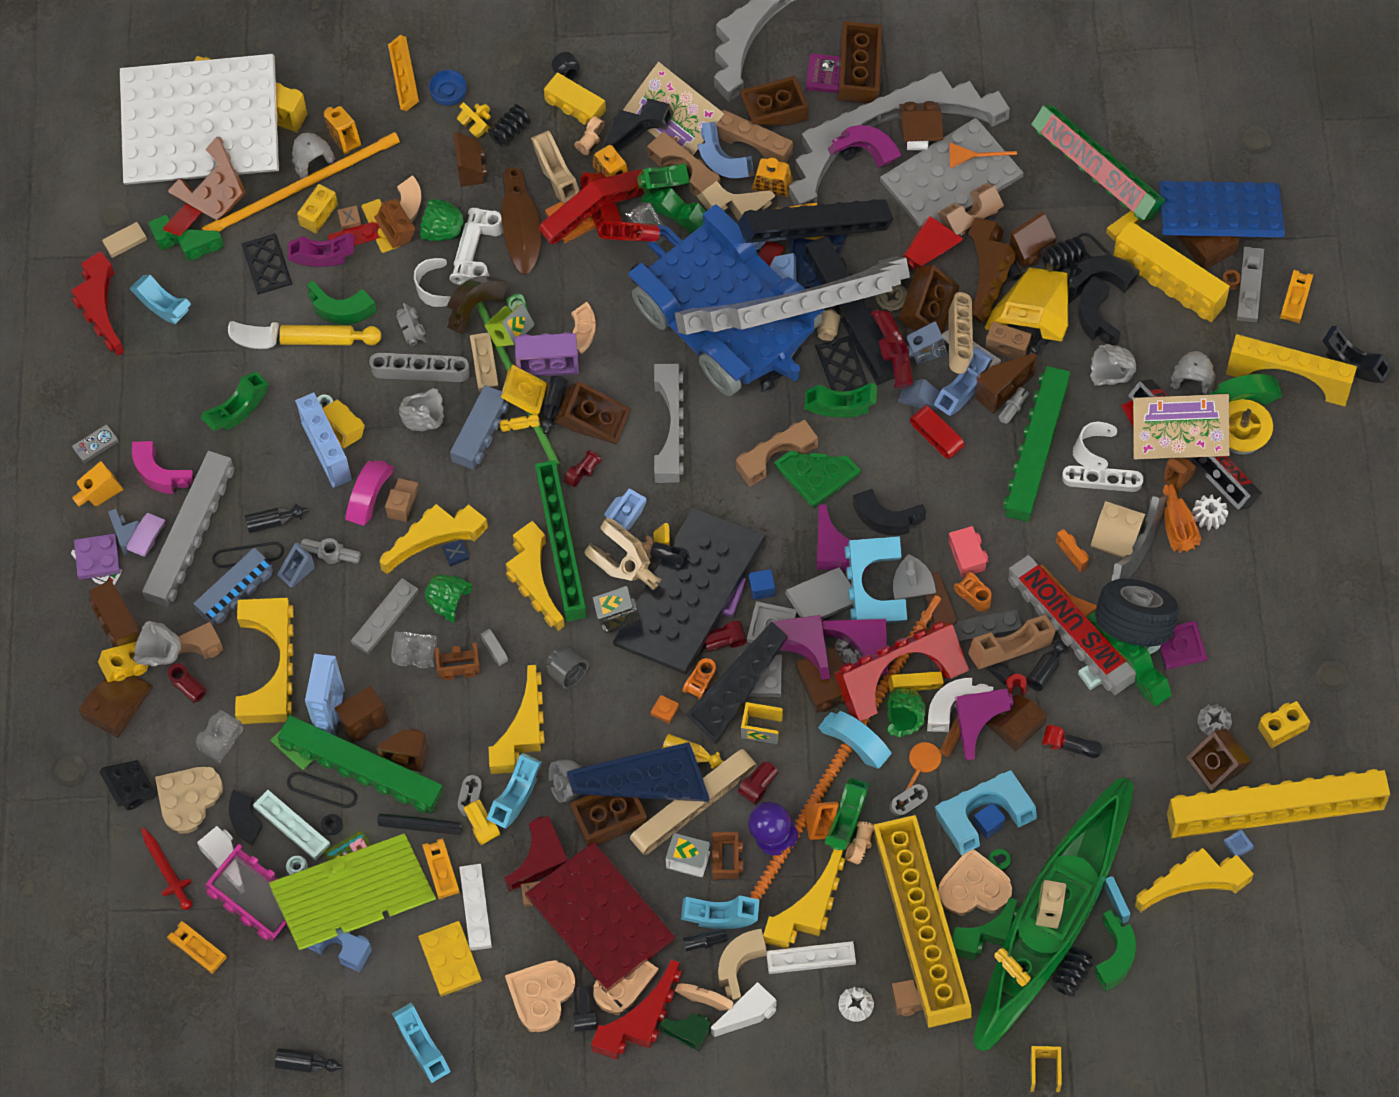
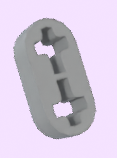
M487 629L480 633L484 645L496 664L501 666L507 663L508 658L492 631Z
M475 775L467 776L462 783L458 799V809L463 816H467L463 807L467 804L468 798L472 803L481 797L482 782ZM475 782L477 787H474L472 793H470L468 785Z
M916 784L895 797L890 802L889 809L893 815L903 816L927 799L928 792L924 786ZM914 789L916 792L921 791L920 799H910V796L915 793ZM906 800L908 804L902 807L904 811L895 808L897 805L896 801L901 803Z

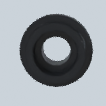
M329 814L321 821V828L328 835L338 834L343 827L341 818L336 814ZM330 823L336 824L334 828L328 827Z

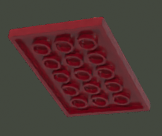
M594 842L525 893L527 899L606 992L675 940V936Z

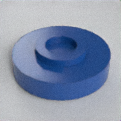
M443 70L436 73L429 83L432 99L441 105L457 104L466 95V81L459 72L454 70Z

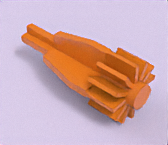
M1166 484L1163 486V493L1167 496V507L1164 509L1170 546L1173 551L1178 550L1179 553L1182 550L1188 552L1190 549H1196L1195 545H1200L1202 539L1194 516L1182 498L1178 499L1174 485L1168 486Z

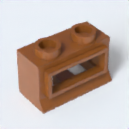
M397 198L382 202L379 212L374 218L392 248L410 243L415 227Z
M472 643L473 650L461 651L459 646L452 647V653L440 654L439 647L435 648L438 678L452 680L455 676L459 675L470 678L476 676V673H480L477 643ZM474 660L473 664L443 667V664Z
M712 832L713 880L739 879V873H743V860H739V852H743V839H738V832ZM722 845H733V870H723Z

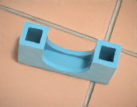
M900 537L849 540L848 546H845V558L849 559L850 567L846 568L847 579H851L852 588H848L849 600H853V608L850 609L851 620L886 619V624L906 622L905 599L876 600L865 592L862 585V574L868 565L879 561L901 559Z
M1011 770L1001 773L995 778L982 782L976 787L961 792L958 796L942 801L939 805L935 806L937 820L960 855L980 847L978 833L968 819L970 813L979 806L992 803L1003 807L1018 828L1037 819L1036 806Z

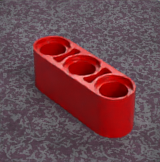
M925 405L909 418L912 426L946 459L952 458L965 447L962 438L929 406Z

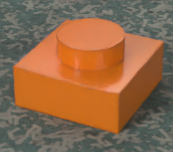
M660 695L651 710V716L670 724L679 709V703Z

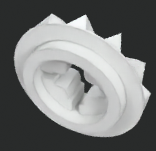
M855 986L846 989L840 995L838 1003L841 1014L846 1019L855 1022L868 1018L874 1007L871 994L864 988L861 989ZM852 998L856 1001L862 1000L860 1002L861 1010L856 1006L850 1007L852 1005Z

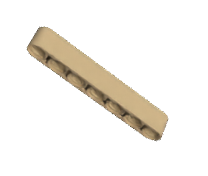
M744 749L737 751L703 778L710 798L709 802L674 800L634 831L630 836V840L643 855L649 854L671 837L673 833H676L752 774L758 765Z

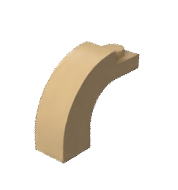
M762 929L752 930L736 937L725 948L720 958L718 968L719 986H726V996L732 1000L733 1005L741 999L737 981L739 968L748 960L766 956Z

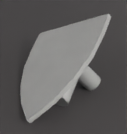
M908 554L900 563L894 576L893 592L895 600L936 593L935 583L927 566L919 559Z

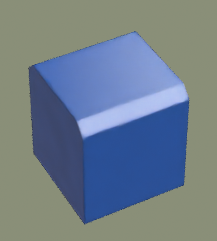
M771 569L749 574L752 599L758 600L775 597V586Z
M991 803L974 815L973 824L988 839L1003 828L1005 816L995 804Z

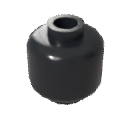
M570 52L559 53L552 61V69L555 74L558 72L570 80H573L580 71L578 61Z

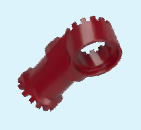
M587 450L586 456L581 463H577L576 466H572L568 470L564 482L572 487H576V484H579L584 475L591 477L595 466L602 462L601 457L596 455L597 453L594 454V451Z

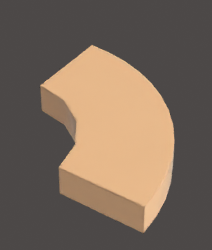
M413 175L397 186L401 195L400 205L411 223L420 211L422 198L419 184Z
M585 302L571 312V316L575 321L573 333H576L578 353L580 355L590 346L596 331L595 316L588 302Z
M681 983L675 989L677 993L690 1001L707 1004L719 1011L730 1010L733 1005L732 1000L711 990L698 988L696 985Z

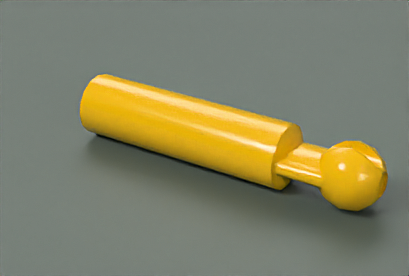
M351 325L280 326L281 345L352 346L354 340H363L364 343L372 346L381 340V332L374 326H369L363 331H354Z

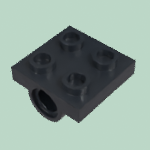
M138 760L102 767L99 772L118 807L124 806L126 810H133L142 805L144 801L154 799L156 796V792Z

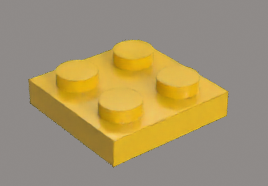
M512 364L508 369L501 398L533 415L538 414L543 402L547 382Z

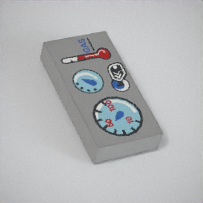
M106 424L72 447L85 464L117 444L118 439Z

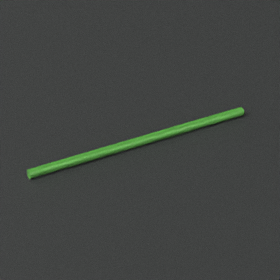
M481 301L476 307L484 324H486L491 318L483 301ZM504 346L496 347L508 372L512 362ZM542 426L534 427L549 461L555 460L557 467L560 463L546 434L543 433Z

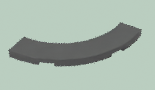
M1159 494L1152 497L1145 520L1146 528L1144 534H1139L1132 547V554L1126 555L1122 560L1115 563L1111 581L1122 578L1129 579L1144 560L1159 528L1167 501L1166 495Z

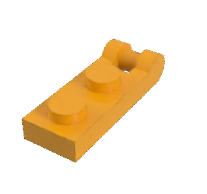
M1294 269L1280 319L1300 324L1314 274L1307 273L1306 275Z
M443 838L437 839V842L432 844L428 842L422 844L438 898L442 899L459 894V888ZM440 850V854L432 856V852Z
M181 921L177 925V930L174 933L171 932L167 939L213 974L226 960V955ZM187 934L188 936L182 941L180 938Z

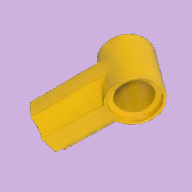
M480 799L463 807L473 826V833L481 846L500 836L496 824L487 820L488 814Z

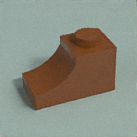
M1171 457L1166 463L1163 482L1167 485L1173 484L1175 490L1180 493L1193 478L1196 466L1188 458L1174 459Z

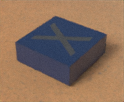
M462 539L442 546L450 567L469 559Z

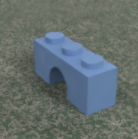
M341 928L336 929L337 937L307 947L322 955L324 949L329 944H340L342 946L338 956L340 964L359 973L372 951L368 939L361 935L355 937L350 932L343 934Z

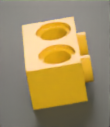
M318 184L297 213L300 226L317 234L338 205L336 193Z
M136 642L101 652L98 663L108 682L122 681L126 677L133 675L140 676L147 671L149 665L137 664L133 659Z
M1297 701L1291 704L1288 702L1283 704L1278 711L1264 714L1260 718L1258 729L1272 749L1308 730L1310 720ZM1287 716H1294L1297 720L1291 721ZM1275 725L1279 730H1272L1269 726Z

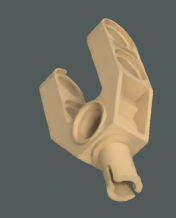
M606 518L600 529L625 549L627 556L619 565L610 557L609 553L603 552L591 543L584 551L585 555L612 577L630 581L641 579L652 590L659 585L656 582L660 583L661 579L648 570L651 562L642 543L613 519ZM632 561L635 563V569L632 568Z

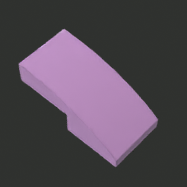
M147 513L134 531L126 550L145 557L155 545V538L165 527V520Z

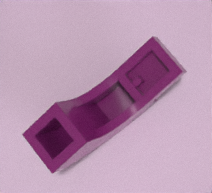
M866 125L846 128L841 133V136L832 140L833 144L828 147L831 155L849 147H861L872 155L878 169L896 161L901 156L897 146L888 135L877 128Z

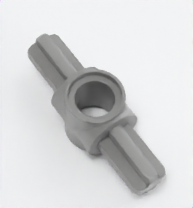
M327 538L321 542L309 539L301 541V546L307 552L318 554V558L323 559L328 564L339 563L340 560L355 564L360 561V552L343 548V544H339L335 539ZM329 549L335 550L332 553H326V551Z

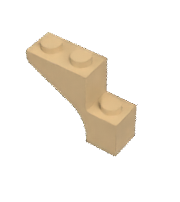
M548 130L532 137L531 141L543 174L550 179L556 197L562 203H565L580 190L575 177L568 170L553 136Z
M716 181L699 193L697 197L707 210L715 204L723 211L729 207L739 221L745 211H757L759 208L762 210L766 209L772 204L770 200L775 195L772 191L732 194L723 189Z

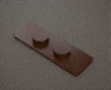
M939 572L931 573L936 593L925 595L927 602L930 604L935 595L941 597L939 604L932 613L935 622L944 621L954 625L957 623L941 575Z

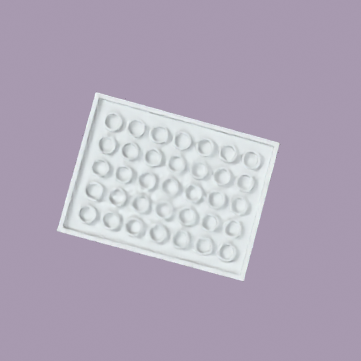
M273 54L120 68L123 183L125 185L174 181L179 178L184 180L206 178L218 165L206 151V148L216 137L222 138L225 151L229 153L230 162L238 175L279 171L275 56Z

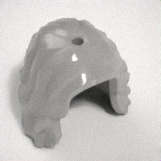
M302 133L294 140L292 162L300 178H305L309 175L307 169L309 162L320 155H323L328 163H334L335 157L330 150V146L315 133Z
M1100 345L1091 358L1092 372L1090 377L1095 386L1126 383L1132 379L1133 374L1136 372L1134 356L1129 350L1120 346Z
M1189 352L1180 359L1178 365H1175L1170 386L1178 389L1184 379L1196 380L1201 382L1203 394L1208 395L1213 392L1212 389L1214 388L1216 374L1213 371L1214 366L1207 355L1202 352Z
M432 388L427 392L417 393L403 399L399 407V415L401 421L408 429L412 431H426L441 426L444 418V408L442 406L443 398L438 393V389Z
M148 621L142 626V631L135 643V656L133 659L137 664L158 666L171 664L178 658V653L181 650L180 639L164 624Z

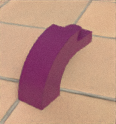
M347 233L329 241H315L304 236L299 237L288 243V260L312 267H329L342 264L346 256L353 254L354 235Z

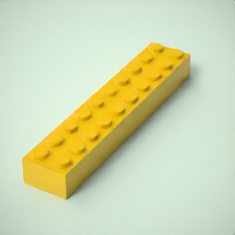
M1371 769L1360 774L1349 772L1344 776L1327 775L1322 779L1305 778L1300 782L1288 780L1277 785L1265 783L1255 788L1243 786L1233 791L1221 789L1216 793L1210 794L1199 792L1194 796L1188 797L1186 795H1177L1170 800L1167 819L1171 838L1384 810L1390 796L1385 770Z
M916 815L874 824L875 841L928 1028L971 1018L970 1000Z

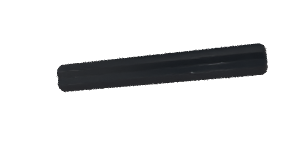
M379 814L377 819L378 826L454 835H460L462 832V823L390 814Z

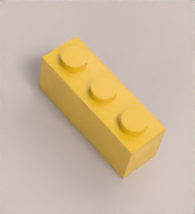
M558 72L544 88V96L548 104L557 106L565 114L574 116L584 125L588 124L594 116L601 118L606 112L604 99Z

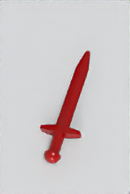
M141 828L144 842L169 884V887L162 891V896L175 893L181 903L180 907L183 910L190 909L192 907V900L187 898L183 889L191 884V879L178 880L154 837L145 828Z

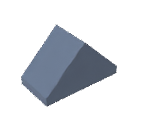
M925 379L913 381L912 386L901 390L898 402L918 408L927 405L937 413L939 408L934 406V403L940 391Z
M295 543L277 575L289 587H294L315 569L312 556L299 543Z

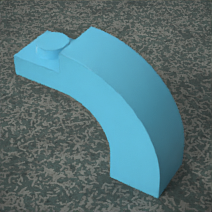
M142 275L129 288L151 311L173 324H176L189 311L188 307L191 305L186 298H176L170 295L151 275Z
M839 711L838 714L830 712L818 727L823 734L838 738L849 745L866 765L879 769L892 754L884 742L872 730L856 718L842 711Z
M525 753L520 754L513 775L504 792L493 801L487 820L505 829L515 821L534 789L538 779L536 776L542 761Z
M740 895L728 902H710L685 897L682 904L681 920L699 923V927L713 929L746 927L758 921L759 900Z
M409 1003L392 1013L404 1040L430 1082L433 1083L450 1073L451 1071L443 1055L430 1038L413 1004Z

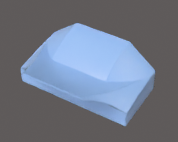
M629 488L625 495L614 499L604 515L606 518L613 519L628 531L642 513L647 499Z

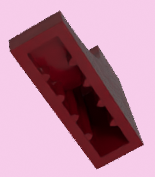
M549 816L537 817L529 823L531 833L529 854L516 871L504 877L509 892L521 888V884L533 883L547 877L568 861Z

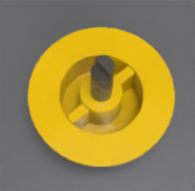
M1241 399L1229 402V451L1244 455L1253 453L1263 447L1269 441L1273 432V421L1269 412L1262 405L1251 400Z

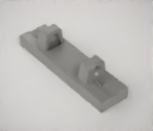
M1244 247L1237 311L1238 321L1257 323L1264 249Z

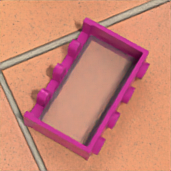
M238 844L205 884L206 894L214 900L218 898L224 903L223 907L232 914L234 912L241 917V922L246 926L250 927L252 925L258 930L257 934L266 941L268 939L273 941L287 924L269 886L270 882L278 879L272 870L269 869L267 871L258 864L257 858L254 856L249 857L241 850L242 846Z

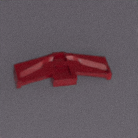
M873 311L871 316L875 317L885 337L878 341L884 360L893 362L894 388L903 389L912 386L910 352L907 343L904 341L890 311Z

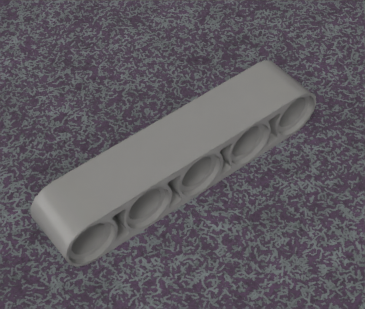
M375 353L369 360L373 376L381 379L464 382L470 376L468 361L460 356ZM378 364H383L381 367H376ZM398 365H403L401 368H396ZM418 366H424L421 369H416Z

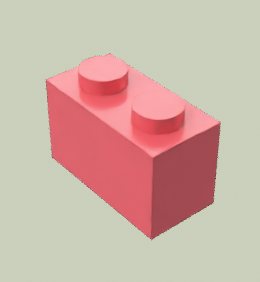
M973 526L950 532L948 543L961 577H966L968 572L976 574L985 571L988 556L985 550L982 551L980 535L978 532L975 533Z

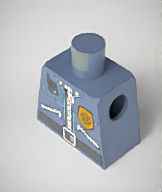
M936 322L907 336L910 352L909 358L914 356L917 364L948 354Z

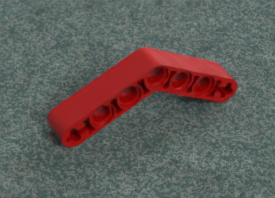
M642 169L590 182L543 221L539 226V230L549 244L554 245L602 206L643 196L645 192H643L642 188H639L637 176H639V172Z
M584 172L580 178L581 188L583 189L594 180L606 177L603 173ZM615 203L604 205L591 215L601 239L656 242L659 238L660 230L656 224L622 222Z

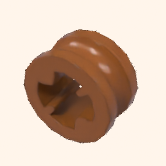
M1227 270L1224 272L1222 281L1230 286L1229 290H1235L1240 285L1241 276L1237 271ZM1231 277L1234 278V279H1235L1234 283H1233V281H1232L1231 283L1228 282V278H1229V279H1231Z

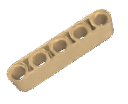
M958 292L954 295L949 308V366L953 372L963 374L967 371L973 356L972 299L968 294Z

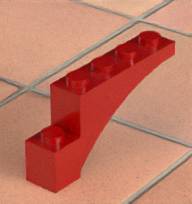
M100 251L81 263L83 269L81 274L85 282L71 290L74 297L71 300L77 309L81 308L83 310L82 315L88 323L92 322L99 338L102 336L105 339L104 344L110 352L113 350L119 356L124 353L120 340L113 331L108 314L109 285L111 277L115 273L111 263Z
M670 961L657 986L636 1008L610 1024L598 1026L591 1043L592 1052L617 1060L619 1054H623L625 1051L626 1041L646 1048H650L651 1043L656 1042L659 1035V1030H657L659 1022H662L667 1014V1010L664 1009L667 1002L671 1003L675 991L672 990L674 983H679L682 975L679 962Z

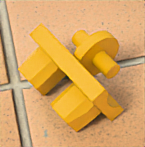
M463 102L460 106L463 110L456 119L465 127L474 120L475 123L469 131L476 138H479L485 132L488 133L490 127L482 119L489 120L491 118L488 114L490 107L487 104L481 106L476 104L474 106L476 112H474Z

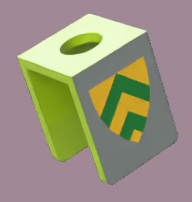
M519 304L512 312L508 306H504L484 326L496 347L515 345V337L525 335L534 326V322L524 304Z

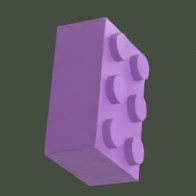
M564 332L554 335L544 333L536 336L525 334L515 337V354L518 368L533 376L579 374L576 333Z

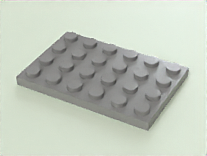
M977 118L945 136L943 140L928 147V150L921 151L880 177L882 184L919 228L929 216L942 224L938 212L953 203L963 205L965 212H968L973 205L970 192L985 183L995 185L997 191L1000 192L1023 177L1022 170L1009 155L974 157L950 169L949 142L977 153L1005 152Z

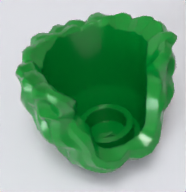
M429 200L422 217L421 239L439 242L458 237L464 225L461 212L445 200Z
M435 575L426 587V602L434 609L435 613L444 616L446 620L454 623L459 598L462 594L467 595L470 593L472 583L465 581L459 576Z
M902 687L894 689L889 693L887 700V718L889 723L886 728L889 735L904 737L907 734L911 735L919 731V727L923 726L925 722L924 717L926 716V706L922 701L921 695L915 690Z

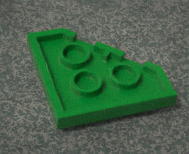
M789 451L774 462V467L812 509L861 474V470L848 456L841 455L839 457L827 456V454H799L797 451Z

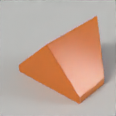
M839 802L816 803L805 807L808 838L810 840L826 839L839 808Z

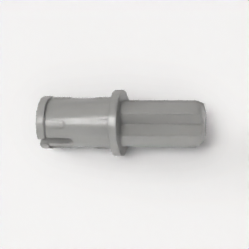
M1019 387L1011 400H1007L1005 408L998 416L1001 423L1008 424L1015 413L1021 410L1020 406L1029 396L1028 391L1022 394L1025 391L1024 388Z

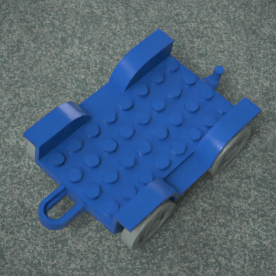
M717 204L702 214L703 225L683 241L667 226L657 225L660 230L659 236H664L674 248L666 253L656 242H647L649 248L660 259L649 268L641 262L628 273V276L638 285L633 289L632 297L643 316L660 330H665L669 326L700 355L699 363L704 374L726 396H732L740 390L741 383L749 384L751 381L773 370L793 381H797L799 379L800 366L794 363L791 355L814 329L822 323L821 313L825 308L742 330L732 327L717 332L704 330L688 335L678 333L675 312L691 308L713 307L764 299L804 290V288L792 278L785 277L782 279L757 255L753 243H745L739 225Z

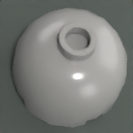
M562 759L552 762L549 766V781L553 780L555 786L551 790L555 799L560 803L573 801L581 795L572 793L567 778V771L582 768L575 761Z

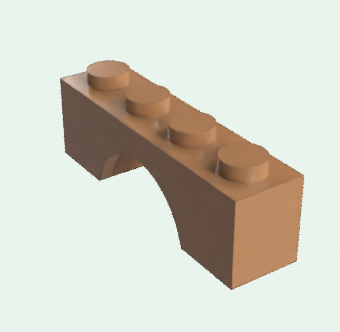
M723 109L724 115L716 124L718 139L731 145L734 142H744L756 148L765 159L776 158L779 162H788L793 154V141L759 125L752 124V122Z
M664 131L647 146L648 157L660 167L686 163L687 171L691 174L689 181L690 192L697 197L699 193L716 181L720 184V176L716 172L708 169L701 159H696L688 148L679 145L673 136H668Z
M806 420L795 422L786 431L778 432L767 442H761L748 453L740 454L736 459V470L746 484L751 487L766 478V464L772 456L789 451L807 454L818 448V437Z
M1045 614L1027 620L1018 631L1009 636L996 638L990 632L973 638L968 654L977 668L981 669L1050 646L1056 629Z

